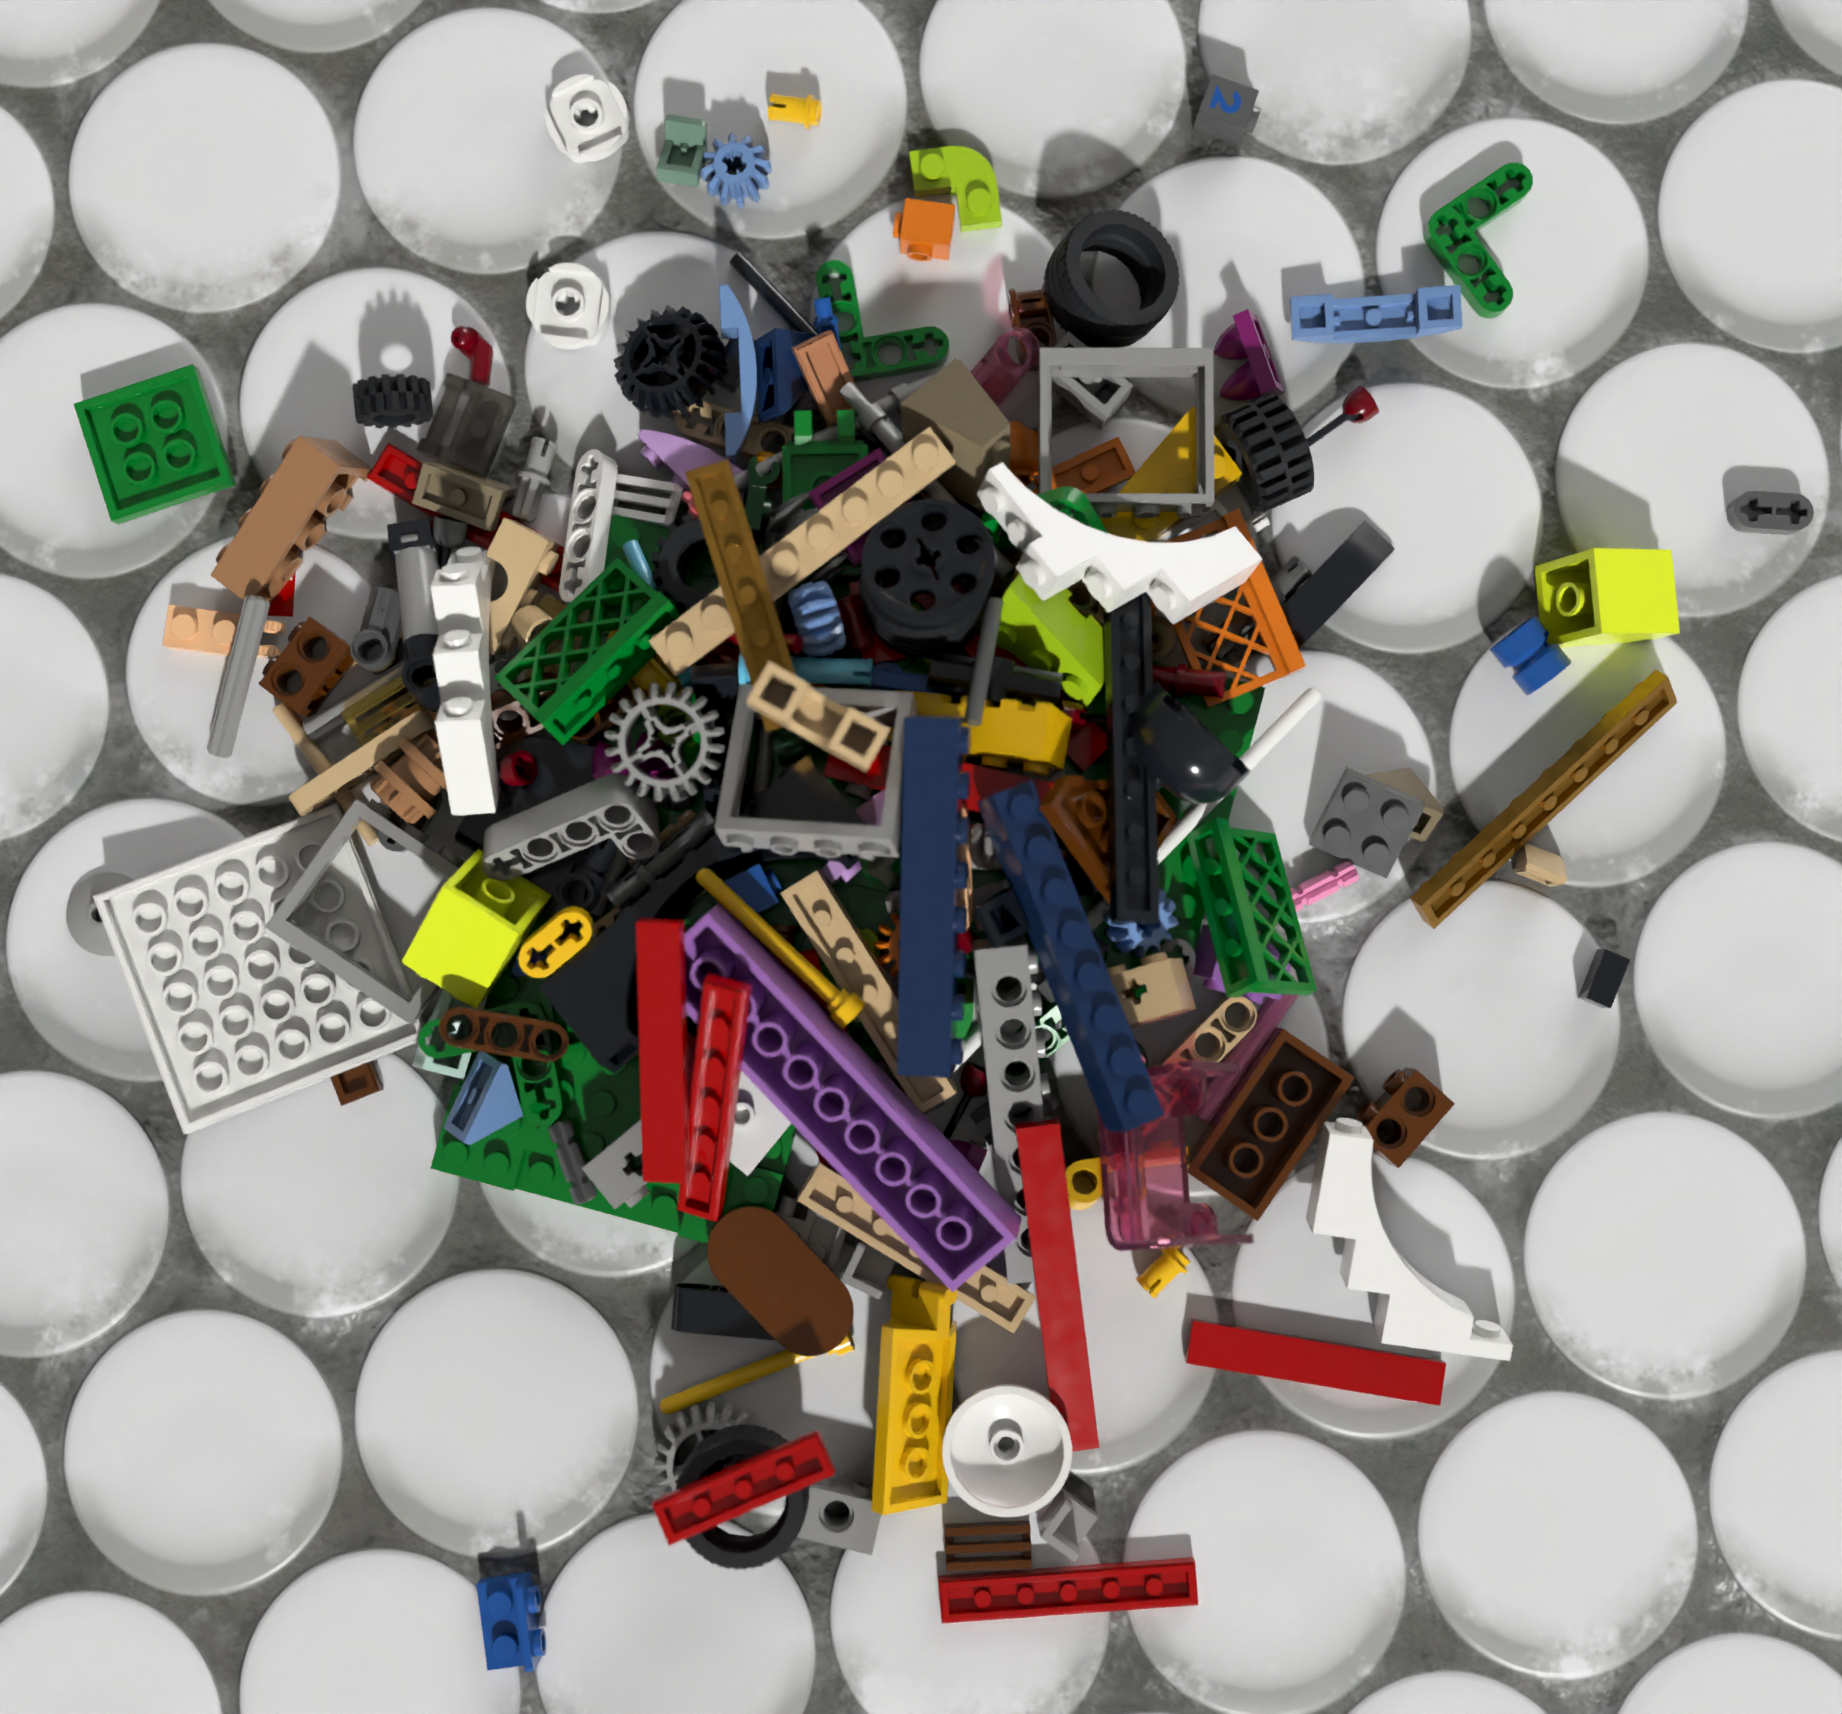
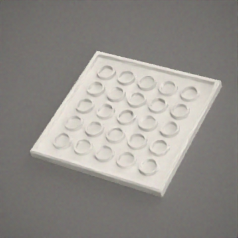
M338 803L93 896L184 1135L418 1043L420 1030L426 1024L423 1016L420 1017L417 1023H407L265 928L343 818L344 813ZM351 835L292 919L412 999L414 996L413 990Z

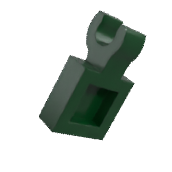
M751 457L747 463V486L744 491L742 505L752 535H756L760 531L761 525H768L769 518L764 519V517L771 512V501L765 500L766 486L771 485L779 476L780 464L778 461L772 462L768 476H761L757 473V457Z

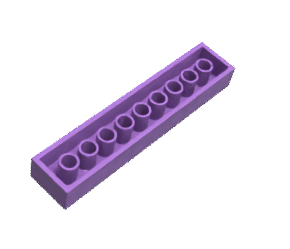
M721 903L713 907L684 935L686 1013L699 1025L703 982L710 973L752 985L741 1071L952 1292L1017 1238L1022 1217L860 1046L829 1017V1014L768 949Z

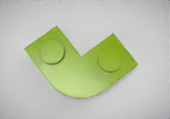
M946 146L909 151L915 198L956 193L961 232L1002 227L996 175L992 166L983 155L964 146Z

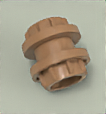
M426 733L417 736L410 742L403 737L397 745L405 754L391 768L380 760L373 767L378 774L370 781V789L402 819L411 824H415L423 815L430 819L437 811L429 802L443 788L447 791L440 747Z

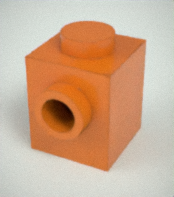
M905 198L903 213H895L893 238L900 239V253L907 254L908 258L921 262L930 261L932 258L949 260L955 221V205Z

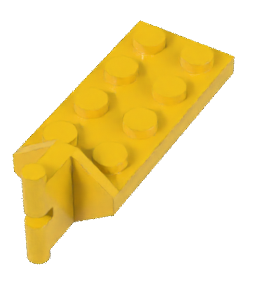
M891 1274L887 1279V1287L892 1291L891 1316L882 1325L872 1493V1511L881 1515L947 1503L948 1477L943 1464L942 1443L946 1426L952 1416L957 1321L950 1320L951 1305L957 1299V1290L955 1289L952 1292L946 1285L928 1281L923 1282L920 1279L899 1274Z

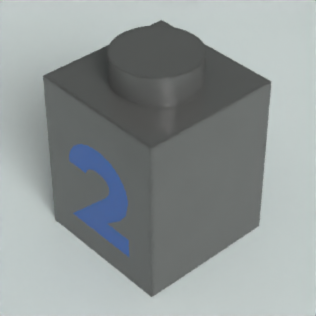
M1212 74L1193 130L1239 146L1244 131L1253 133L1261 112V108L1254 106L1259 90Z

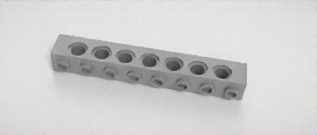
M1020 935L995 949L992 948L989 939L972 940L997 1192L1022 1217L1017 1238L1003 1249L1008 1284L1035 1282L1029 1238L1022 1236L1028 1225L1024 1198L1017 1195L1023 1188L1019 1157L1015 1156L1013 1152L1017 1148L1015 1124L1052 1119L1051 1115L1043 1114L1042 1100L1050 1099L1047 1073H1039L1038 1058H1046L1044 1033L1043 1031H1035L1034 1016H1042L1040 991L1039 989H1031L1030 974L1038 973L1037 955L1034 947L1027 948L1024 935ZM1013 976L1020 982L1014 991L1003 993L996 988L1001 978ZM1009 1019H1018L1024 1023L1022 1029L1013 1035L1003 1033L1000 1028ZM1014 1061H1021L1027 1064L1026 1071L1019 1076L1008 1075L1005 1072V1068ZM1018 1103H1026L1031 1106L1030 1112L1023 1117H1015L1009 1113L1011 1107Z

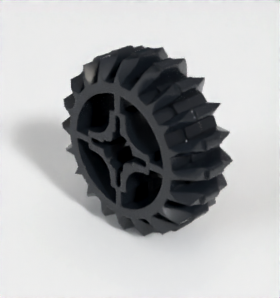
M667 305L663 314L660 315L658 311L651 309L650 319L644 321L637 318L639 327L635 331L625 330L628 341L617 344L621 356L613 360L618 370L614 376L617 383L621 386L624 397L629 402L632 401V404L638 411L648 412L650 416L656 419L663 414L666 418L673 420L678 410L681 414L689 417L690 406L695 404L703 408L702 398L706 394L715 396V389L712 387V384L723 382L722 373L719 370L727 366L726 359L722 355L726 351L724 344L719 338L715 327L709 324L704 316L698 312L692 314L684 306L676 311ZM666 356H669L671 359L670 361L675 367L674 370L669 367L670 364L666 360Z

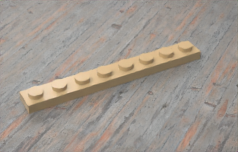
M930 426L759 556L773 603L869 531L877 522L897 507L903 505L955 465L956 461ZM721 586L649 640V643L676 677L735 633Z

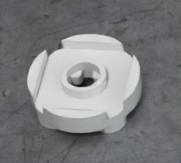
M580 74L567 78L555 87L551 94L552 100L548 104V110H545V124L555 146L561 152L568 155L575 163L598 161L612 155L620 146L626 143L629 137V112L621 92L614 84L609 81L606 83L602 80L594 79L593 75ZM588 110L591 115L598 113V118L594 120L593 125L586 127L585 125L577 124L582 119L580 114L582 111Z
M559 263L548 268L549 272L543 274L540 279L537 277L531 283L526 297L527 315L537 334L550 345L561 349H579L584 346L597 344L609 324L612 312L611 299L603 282L588 267L577 263ZM568 297H574L576 305L580 307L572 315L565 316L564 311L558 309L559 304H565Z

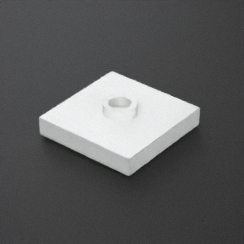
M741 1071L730 1162L748 1176L790 1126L791 1122Z

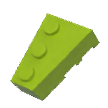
M1019 573L1001 599L1004 603L996 645L1009 651L1027 664L1029 668L1063 673L1061 686L1063 693L1087 708L1105 683L1104 628L1091 614L1085 618L1068 600L1072 593L1067 588L1042 601L1033 588H1030L1024 582L1021 573Z

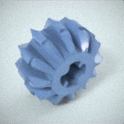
M730 132L728 135L729 143L724 145L721 141L714 139L713 148L715 152H704L703 161L707 166L702 168L700 172L702 180L708 182L706 189L711 197L720 194V203L724 207L732 199H736L737 206L742 209L745 204L744 198L749 197L752 201L758 203L760 196L757 189L768 190L770 183L766 175L772 172L770 161L764 159L766 151L762 145L753 147L752 138L748 134L738 143L735 135ZM736 167H741L744 171L740 173L738 169L736 170ZM731 169H732L734 172L737 171V175L729 174V171H730Z
M825 581L809 582L800 585L799 588L790 590L787 598L797 634L803 638L804 654L811 658L820 655L824 657L844 648L846 636L830 586Z
M1159 888L1158 922L1154 924L1111 922L1110 912L1102 915L1104 921L1110 925L1105 930V933L1110 940L1116 941V947L1123 953L1131 951L1137 957L1143 958L1148 949L1154 953H1160L1159 942L1162 939L1173 941L1172 935L1167 931L1168 928L1179 924L1177 918L1171 914L1177 907L1171 899L1166 898L1165 891Z

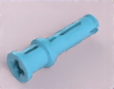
M740 651L738 668L739 685L751 684L745 666V662ZM790 655L796 676L809 684L867 685L872 687L873 673L871 670L873 669V658L791 657Z

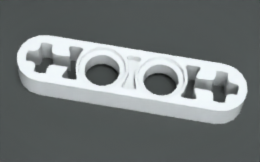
M592 449L581 457L575 473L559 585L561 599L569 604L604 571L618 467L614 459L597 449ZM596 501L592 514L587 518L589 508ZM590 540L589 549L587 550L586 554L583 557H581L582 550L585 544Z

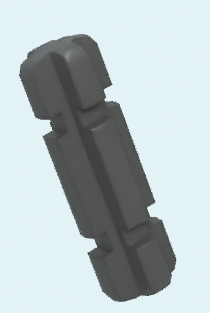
M564 1119L551 1124L548 1127V1133L552 1144H557L558 1148L555 1149L566 1182L571 1183L572 1187L569 1188L573 1202L575 1204H582L594 1199L597 1196V1191L594 1183L588 1179L586 1173L582 1170L587 1163L579 1141L575 1142L573 1138L576 1132L572 1121Z

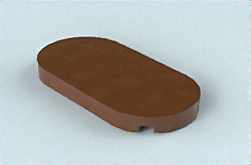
M741 1206L729 1210L720 1217L711 1229L707 1244L708 1263L718 1281L786 1350L801 1356H817L836 1348L847 1336L854 1315L851 1295L846 1285L841 1282V1279L786 1221L773 1210L761 1206Z

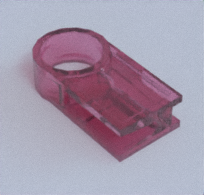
M1020 327L1007 331L997 338L994 345L970 372L996 406L1002 403L1027 372L1036 365L1040 350L1039 341L1034 333ZM1011 336L1022 341L1026 348L1027 357L1024 365L1015 363L1008 353V341Z

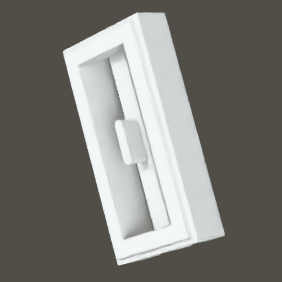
M617 474L611 518L615 514L657 526L668 527L675 520L684 488L676 483ZM627 487L668 494L670 499L625 492L622 489ZM619 501L663 508L666 509L665 515L617 506Z

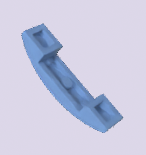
M719 285L721 339L738 338L741 412L724 413L726 459L735 464L748 439L755 412L757 393L756 354L749 324L740 303L728 285Z
M1460 285L1417 288L1414 294L1333 299V294L1290 297L1291 337L1295 341L1314 343H1364L1417 338L1458 330L1463 326Z

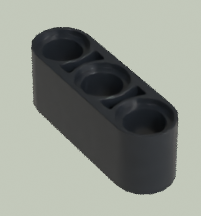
M696 1283L675 1284L671 1321L672 1330L695 1334L775 1340L724 1286Z

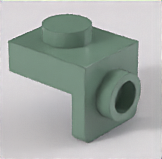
M668 114L664 122L665 141L656 167L657 181L698 187L701 178L700 171L705 165L703 154L708 152L707 122L701 119Z

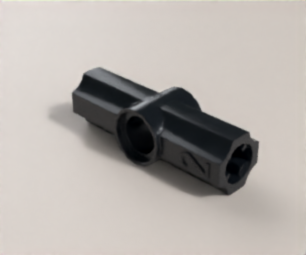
M933 651L926 689L951 695L968 696L975 658ZM994 656L986 700L998 702L995 703L997 707H1000L1001 699L1017 700L1021 704L1035 708L1036 702L1051 703L1057 708L1063 673L1017 666L1018 663L1013 660Z

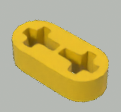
M566 907L528 937L522 944L518 956L519 965L523 972L535 978L546 977L582 949L590 940L594 927L590 914L580 907ZM567 919L571 923L577 920L582 922L581 936L578 937L575 933H571L561 941L558 936L564 931L566 925L564 920ZM550 943L553 945L554 948L550 950L546 959L548 964L542 961H537L534 964L530 961L533 953L531 948L534 947L535 950L541 951Z

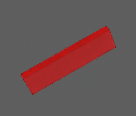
M817 1429L654 1499L652 1506L667 1543L670 1546L833 1476L836 1470L820 1431Z

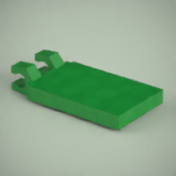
M837 410L838 440L813 441L812 411H794L795 441H787V446H782L783 503L799 494L809 493L868 455V445H864V440H855L854 410ZM809 499L802 506L804 510L814 508ZM845 558L840 567L841 569H847L838 576L860 575L862 563L852 568Z

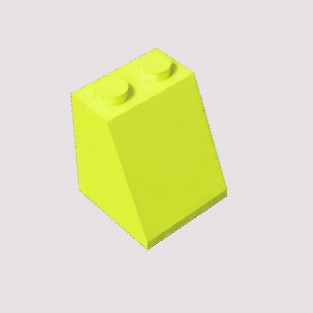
M1592 548L1534 566L1539 620L1549 632L1546 640L1548 644L1557 643L1562 648L1639 642L1680 633L1672 550Z
M479 849L442 886L401 963L414 970L420 977L430 980L451 993L457 1000L465 1002L475 1009L495 987L552 896L522 876L506 881L490 878L482 869L483 851Z

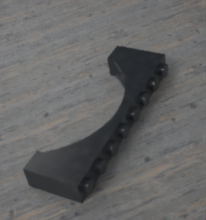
M807 756L799 762H794L782 771L780 779L766 791L756 793L748 801L747 807L738 814V817L867 825ZM715 830L713 837L700 848L689 851L682 858L681 864L668 876L654 881L645 896L634 905L622 909L616 915L615 922L601 934L592 936L578 954L550 974L548 980L539 988L598 1065L615 1074L639 1053L636 921L639 919L675 920L681 911L697 895L705 890L696 879L697 872L702 868L710 869L722 879L733 872L751 865L772 860L791 858L821 859L841 863L849 870L862 857L855 854H841V856L836 858H827L808 851H797L793 855H782L773 852L771 849L753 848L750 852H742L740 847L724 846Z

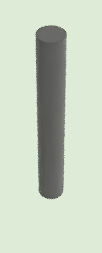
M996 597L986 599L964 723L970 726H980L982 724L1004 603L1003 600Z

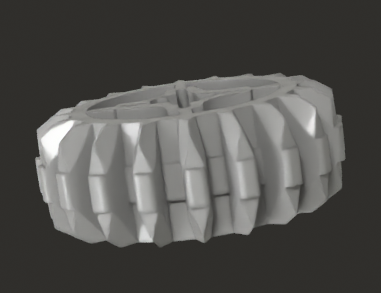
M654 682L649 685L650 698L646 697L641 688L633 690V696L638 703L634 706L627 699L620 700V707L627 713L625 717L615 713L610 715L609 720L621 727L619 731L609 730L605 732V738L618 740V747L606 749V755L615 756L620 754L622 762L614 764L611 769L614 773L621 772L626 768L629 770L630 774L622 782L628 787L637 779L641 781L637 795L645 796L650 786L655 787L654 800L662 801L665 796V788H669L673 801L681 799L682 794L680 785H684L686 791L690 795H694L698 792L697 786L693 781L695 777L706 785L711 782L710 775L703 769L705 766L714 770L720 768L721 763L716 759L710 758L711 752L723 753L726 746L723 744H712V736L725 734L724 727L710 729L708 722L718 718L719 713L717 710H713L703 715L700 710L708 703V699L705 696L700 697L694 704L689 702L693 695V688L687 686L681 696L677 697V684L675 682H668L666 693L662 695L659 684ZM660 704L676 706L688 713L692 719L677 727L670 726L663 720L662 716L658 715L654 706ZM642 714L646 720L644 723L648 730V739L644 745L632 752V729ZM660 729L665 735L679 733L682 730L685 731L682 735L676 737V743L671 744L675 747L671 754L666 748L656 749L647 753L648 749L656 745L655 740L660 739L656 736ZM699 731L701 737L700 753L695 764L689 770L684 762L686 759L682 752V746L688 737ZM652 757H659L668 764L669 768H673L677 777H657L644 770L639 764Z
M714 1401L708 1403L705 1415H703L698 1404H694L690 1408L691 1419L683 1412L677 1413L675 1421L678 1427L667 1424L663 1429V1433L668 1439H659L655 1446V1449L664 1455L654 1458L653 1467L665 1470L656 1476V1484H670L664 1491L663 1496L676 1490L677 1481L684 1464H678V1449L685 1438L695 1433L697 1437L695 1445L697 1446L701 1441L713 1434V1431L708 1429L721 1430L725 1427L744 1424L748 1413L742 1411L738 1418L734 1419L730 1417L733 1405L726 1404L722 1414H717V1405ZM736 1454L721 1458L717 1469H713V1466H710L703 1478L735 1465L739 1459L745 1458L747 1460L754 1456Z

